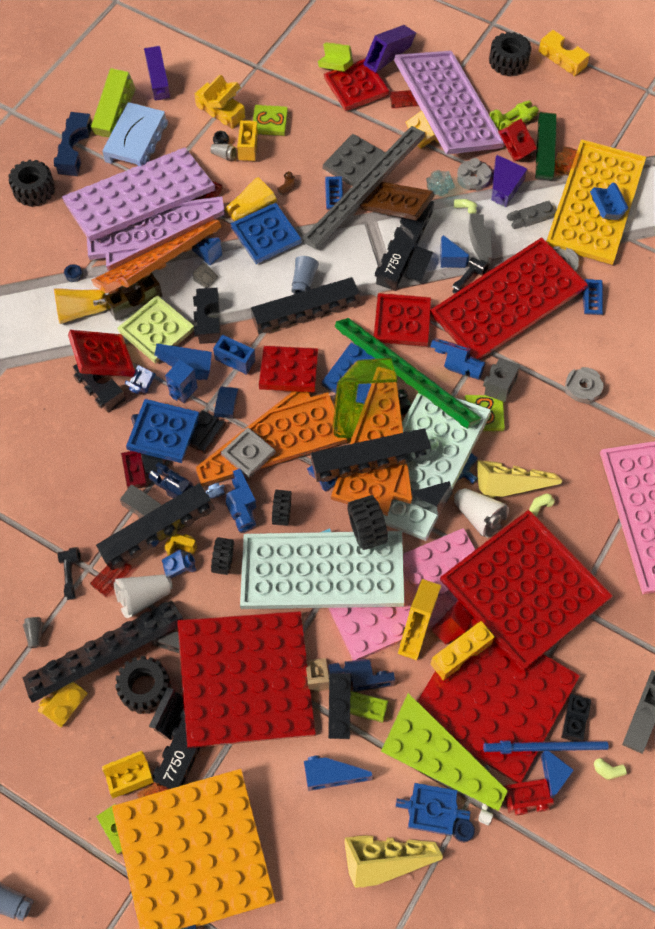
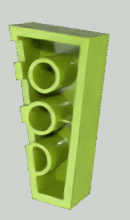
M110 68L91 125L95 135L109 138L127 103L131 102L136 88L129 72Z

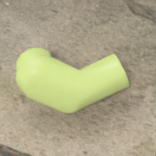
M454 199V208H468V213L470 214L477 212L476 207L478 206L475 202L468 199Z
M543 494L533 500L529 510L537 516L541 506H553L555 499L550 494Z
M601 758L596 759L594 762L595 771L605 779L610 780L627 775L623 764L612 767Z

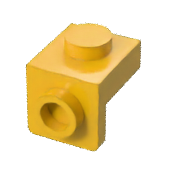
M175 534L166 541L165 550L167 556L173 554L176 549L195 554L197 549L196 540L186 534L183 536Z

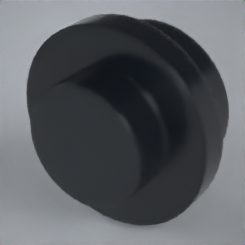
M221 130L215 132L213 143L228 144V134Z

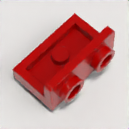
M547 779L504 785L508 790L505 796L508 813L515 812V816L528 814V810L536 809L537 812L550 810L549 807L554 804V799L550 797Z

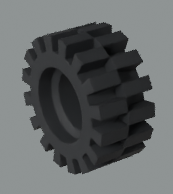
M275 490L272 506L273 525L288 526L292 491Z
M217 537L212 552L211 572L228 575L232 564L234 540Z

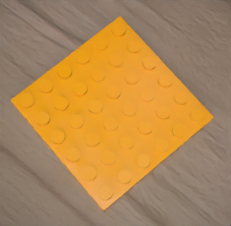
M241 769L112 806L140 929H182L192 925L198 927L276 903Z

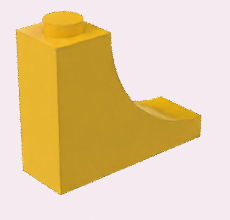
M424 579L421 580L410 608L398 650L399 655L414 660L418 659L441 585Z

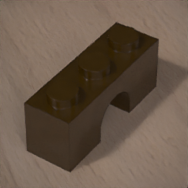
M151 272L149 276L137 281L136 287L131 292L124 294L119 288L117 292L107 294L104 298L108 310L117 321L142 308L156 295L160 298L163 295L160 283Z

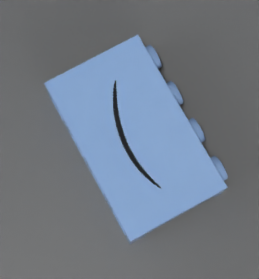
M128 102L102 151L105 162L111 164L115 158L137 164L138 166L146 164L151 154L154 153L163 130L167 127L168 120L166 119L165 111Z

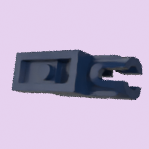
M160 462L156 464L158 468L157 473L151 470L149 474V479L157 486L166 490L167 496L172 499L193 487L191 481L174 470H170Z
M367 659L345 661L344 669L340 667L339 663L328 664L329 671L351 672L353 692L391 687L395 684L394 672L380 671L373 675L371 662Z

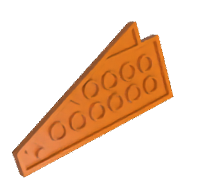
M214 219L91 279L96 288L106 294L117 292L121 286L128 288L140 279L149 276L154 270L165 268L168 261L177 257L182 252L191 250L194 244L208 235L216 233L222 226L219 220Z
M377 368L350 444L403 433L396 375L394 372ZM397 464L386 469H374L364 474H352L346 478L338 477L331 500L348 504L350 501L373 495L378 501L383 515L388 516L393 499L409 504L412 502L408 465Z
M293 391L248 426L276 451L260 469L347 442L328 392L310 397L309 392ZM243 431L195 467L202 487L234 477L233 471L237 470V468L224 458L221 452Z

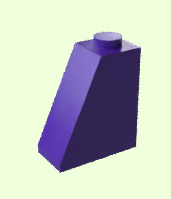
M160 46L144 48L154 101L170 98Z
M497 155L493 169L491 200L507 207L524 182L527 168Z

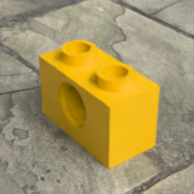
M240 120L237 144L239 160L255 161L258 140L257 121Z

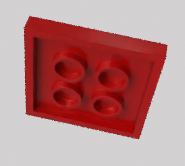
M365 59L354 62L346 71L332 70L324 73L325 81L345 111L389 95V90L378 73L363 65Z
M378 293L374 337L381 343L427 347L431 297Z
M69 330V341L80 373L122 377L134 376L135 369L122 334Z
M264 346L259 390L315 392L318 348Z

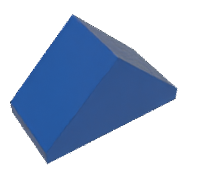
M443 235L440 241V267H467L469 255Z
M204 238L192 248V251L207 264L211 265L222 256L221 240L219 238Z
M544 751L541 755L545 779H547L550 797L553 798L571 775L573 769L550 751Z

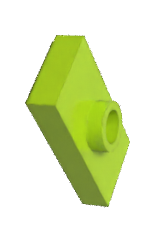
M351 691L350 714L383 723L388 701Z
M111 806L96 817L116 853L120 855L122 848Z

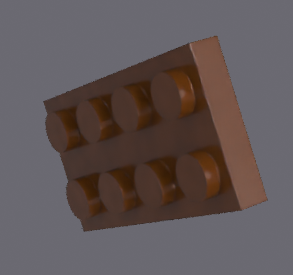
M381 182L360 206L362 210L417 220L435 195L431 190Z

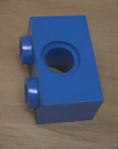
M225 335L220 337L213 348L216 361L246 375L256 361L255 349Z
M181 360L165 375L169 395L176 401L179 400L185 403L198 388L195 370Z

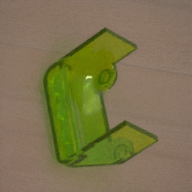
M391 358L358 360L337 382L332 425L333 433L336 437L351 438L354 434L364 406L363 403L356 402L358 384L397 382Z

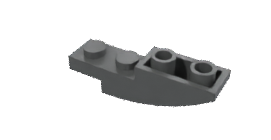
M651 670L622 744L641 754L645 750L655 724L654 670Z

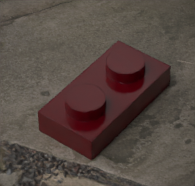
M134 451L121 453L127 489L131 484L136 488L147 486L141 453Z

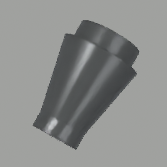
M30 617L24 619L23 629L28 642V648L41 647L40 642L43 629L41 618Z

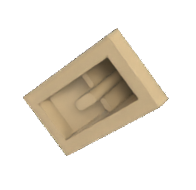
M326 658L307 660L306 671L310 692L329 690Z

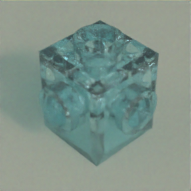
M436 170L431 173L430 177L426 178L428 190L433 191L435 195L443 196L449 190L455 188L449 171Z

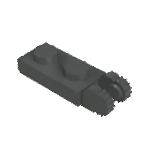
M550 200L510 212L506 217L509 221L515 220L511 226L513 229L552 219L555 217L556 211Z

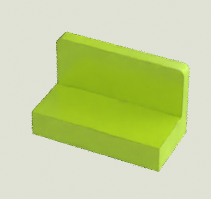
M328 42L323 44L325 56L318 61L320 68L346 71L354 64L351 46Z

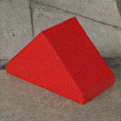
M457 601L435 624L431 631L444 644H447L466 632L472 615Z

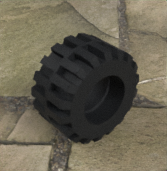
M506 32L496 36L492 41L489 55L491 68L502 75L515 76L518 73L521 74L523 70L527 69L531 54L530 41H527L528 39L523 37L522 34H516V32Z
M31 159L26 162L21 161V164H16L15 168L10 170L11 173L8 175V181L14 198L19 203L21 202L22 205L39 206L40 203H46V200H50L52 198L51 195H54L55 184L51 170L44 162L39 163V160L32 161Z
M370 495L348 502L349 520L356 541L361 549L367 550L386 544L388 541V531L382 510L376 498Z
M141 656V659L137 660L134 657L132 658L133 662L129 663L127 661L124 663L125 668L119 669L120 676L116 675L115 680L117 684H115V688L122 703L130 711L136 710L138 714H142V711H145L148 714L151 713V709L157 710L167 687L171 688L170 678L165 667L158 660L155 661L152 657L146 659L145 656ZM151 676L155 679L154 687L148 693L135 694L132 692V686L138 678Z

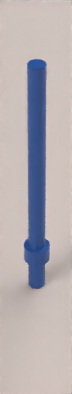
M500 741V743H484L483 746L484 752H500L501 754H511V752L608 750L609 747L607 741L527 743Z

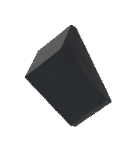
M450 481L415 490L411 493L414 504L439 516L452 495Z

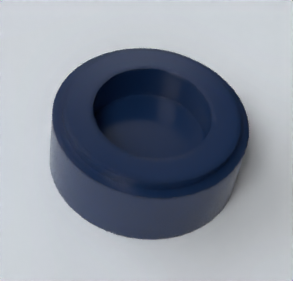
M76 264L68 265L64 269L65 278L69 282H77L83 276L81 267Z
M460 819L455 822L452 834L457 841L466 843L473 838L475 828L469 820Z

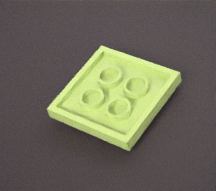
M156 295L117 329L120 334L156 364L160 360L154 356L156 343L177 346L194 331V326Z

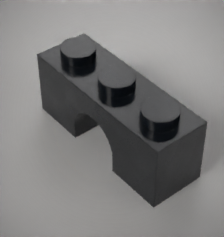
M218 287L196 289V296H193L194 307H197V311L193 312L194 322H197V326H194V335L198 337L199 344L217 343L221 337L219 318H210L208 315L220 312Z
M77 364L72 366L75 372L73 375L75 380L85 386L84 389L89 396L93 395L95 397V402L100 409L104 408L107 412H110L126 401L123 390L113 379L104 384H99L97 381L104 375L83 374L79 372Z
M329 671L328 739H350L351 672Z

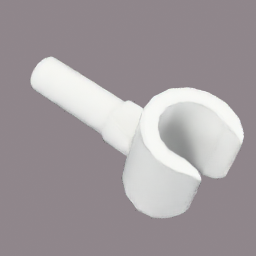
M483 804L478 820L485 825H489L493 813L488 812V806Z

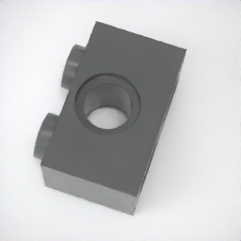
M499 358L496 365H492L490 376H486L483 387H486L484 395L506 402L518 378L520 365Z

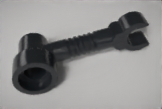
M472 257L468 262V267L470 268L460 280L453 284L452 287L454 289L452 292L457 293L463 289L474 273L483 276L489 268V263Z
M72 547L67 551L58 552V561L60 564H64V597H67V600L75 599L72 565L73 563L81 562L79 547Z

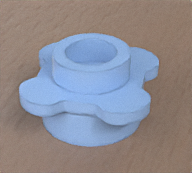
M219 483L210 485L206 494L209 495L210 499L225 494L223 490L225 486L224 484L219 485Z

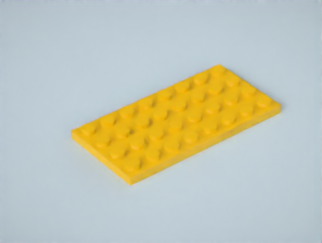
M581 139L546 242L552 248L560 247V249L564 250L569 248L577 255L613 265L646 157ZM612 182L617 184L628 206V210L619 220L602 219L590 193L594 187L607 189Z

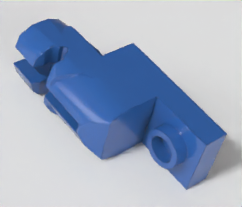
M438 338L432 340L431 348H434L435 352L441 354L448 353L444 365L445 368L463 376L469 370L471 378L477 380L481 378L485 362H481L472 356L469 358L470 348Z
M239 468L233 471L234 479H232L235 490L226 494V505L233 520H235L238 531L245 533L256 526L252 511L256 509V500Z

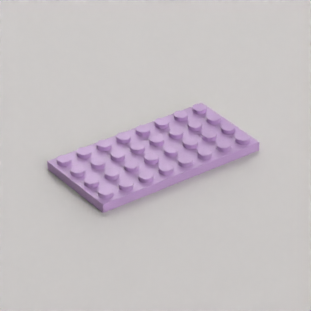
M452 51L395 55L394 61L446 154L504 147L505 144L498 133V129Z
M184 147L155 160L148 161L141 166L133 167L130 170L62 196L74 219L91 242L215 190V185Z

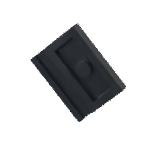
M201 410L189 446L206 454L225 427V421H220L217 417Z
M167 687L149 727L153 728L154 731L165 739L172 740V732L181 721L180 716L184 709L183 696L176 693L174 689Z

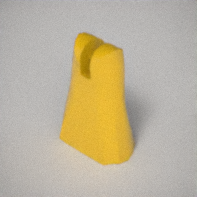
M257 177L224 210L234 221H237L277 203V198L274 192Z
M54 288L59 324L108 310L106 302L93 303L94 300L105 299V292L101 290Z

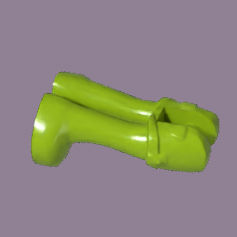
M528 100L517 104L516 107L505 114H502L498 109L490 112V117L496 128L500 131L518 119H522L525 123L529 122L538 115L539 109L536 106L532 107V102Z

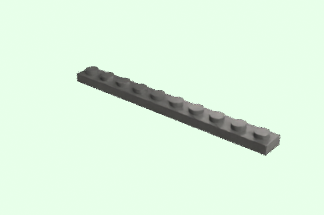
M411 126L302 238L303 242L317 250L425 138V132Z

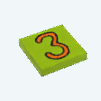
M255 105L253 121H257L258 134L285 136L288 107Z
M465 395V401L491 410V414L482 431H504L503 401L486 395Z

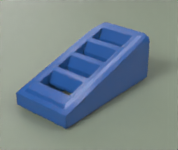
M342 176L325 177L326 210H330L334 206L330 205V202H338L343 197ZM329 186H338V188H329ZM329 191H339V193H329ZM330 197H339V199H330Z
M585 279L584 281L588 286L582 291L584 314L602 315L603 280ZM589 288H594L596 291H590ZM589 294H594L597 297H589ZM589 300L597 301V303H589ZM589 306L597 307L598 310H589Z

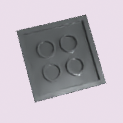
M352 133L325 161L323 169L335 177L342 176V181L353 186L385 152Z

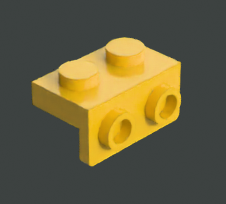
M219 75L201 93V96L208 108L221 109L227 105V102L236 95V92L241 87L238 82L226 83L223 75Z
M422 111L406 121L408 128L413 126L425 132V138L417 145L420 149L433 140L439 143Z
M72 682L54 691L49 697L45 696L39 703L40 708L38 712L46 716L57 726L62 727L88 693Z
M143 751L133 753L102 766L112 799L154 783Z

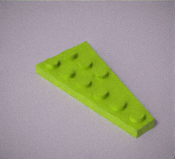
M409 693L407 694L381 752L499 811L508 790Z

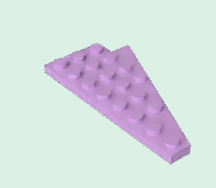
M215 197L188 201L91 242L87 238L89 260L106 258L107 270H112L224 215L223 198Z

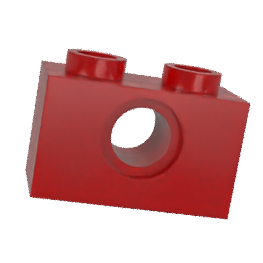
M518 119L498 131L513 161L519 160L537 149L534 139L530 136L527 126L522 119Z

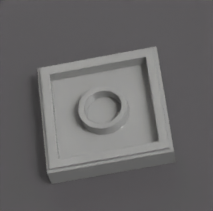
M247 427L221 452V455L237 469L240 468L242 473L250 478L276 451Z

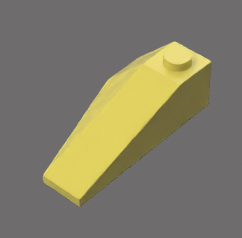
M477 461L478 486L481 492L489 498L508 496L562 483V479L555 473L535 469L527 472L519 466L513 465V468L510 469L503 467L502 463Z
M367 835L345 837L348 870L355 888L379 885L443 858L435 842L407 840L406 843L394 841V838L388 837L386 841L373 840V836Z

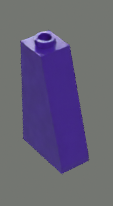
M401 25L375 35L363 65L377 73L392 62L395 55L402 54L411 47L416 32L406 25Z

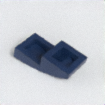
M220 386L214 417L233 418L239 388Z

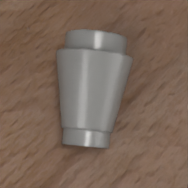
M212 144L210 149L211 154L227 161L234 160L237 153L236 147L232 144Z

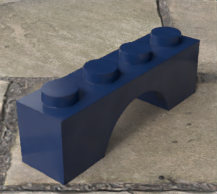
M70 112L69 118L66 119V128L62 132V141L58 145L57 157H54V167H56L58 174L78 177L82 163L79 152L73 150V147L80 140L90 137L92 130L90 114Z

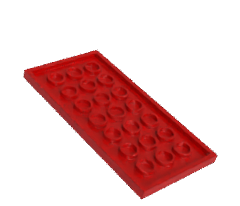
M541 237L432 308L430 314L458 345L471 349L469 358L472 356L480 361L584 291L588 284Z

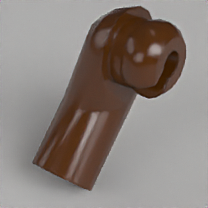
M290 171L284 174V184L277 188L280 195L285 194L295 186V176Z

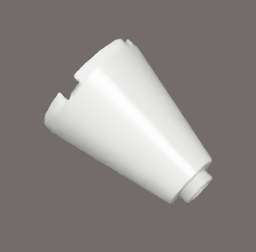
M460 489L454 496L456 506L483 537L490 538L495 535L502 527L500 525L502 519L506 521L508 517L509 507L506 504L470 489Z
M164 574L118 578L114 582L116 598L123 606L120 609L125 618H130L170 594V589L173 588L170 577H166Z

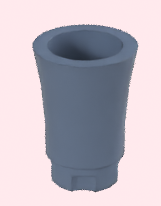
M298 256L295 258L292 293L297 294L311 289L315 273L319 267V262L309 256Z
M0 882V914L24 921L31 910L33 899Z

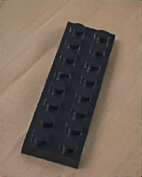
M173 601L164 602L158 608L141 614L135 620L127 621L121 627L104 633L100 638L88 641L84 646L67 652L63 657L51 660L45 666L28 672L22 678L30 701L33 703L178 628L177 622L178 620H184Z

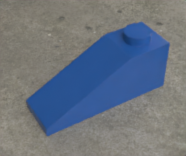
M156 343L155 357L172 367L181 360L195 370L197 380L208 379L212 352Z
M319 755L308 757V760L304 761L308 791L372 780L371 771L326 757L320 758Z

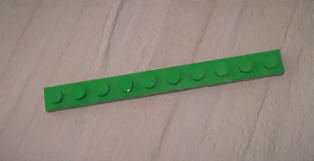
M350 318L336 321L335 328L342 335L348 337L355 345L361 347L367 354L378 360L380 364L394 372L406 384L412 386L419 394L425 396L448 416L459 422L461 426L468 429L479 424L480 416Z

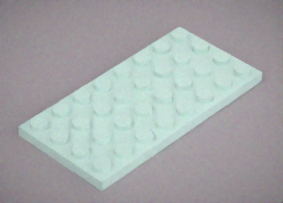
M417 394L402 422L403 433L425 428L431 445V455L426 460H415L407 463L411 492L450 481L451 488L453 489L491 414L490 409L456 398L481 417L478 425L467 429L461 426L454 418L448 416L438 406H435L425 396ZM413 497L411 504L393 499L388 516L383 515L386 526L427 541L439 517L414 504Z
M388 531V541L386 544L367 550L361 549L353 532L244 534L240 607L241 609L404 607L402 531Z

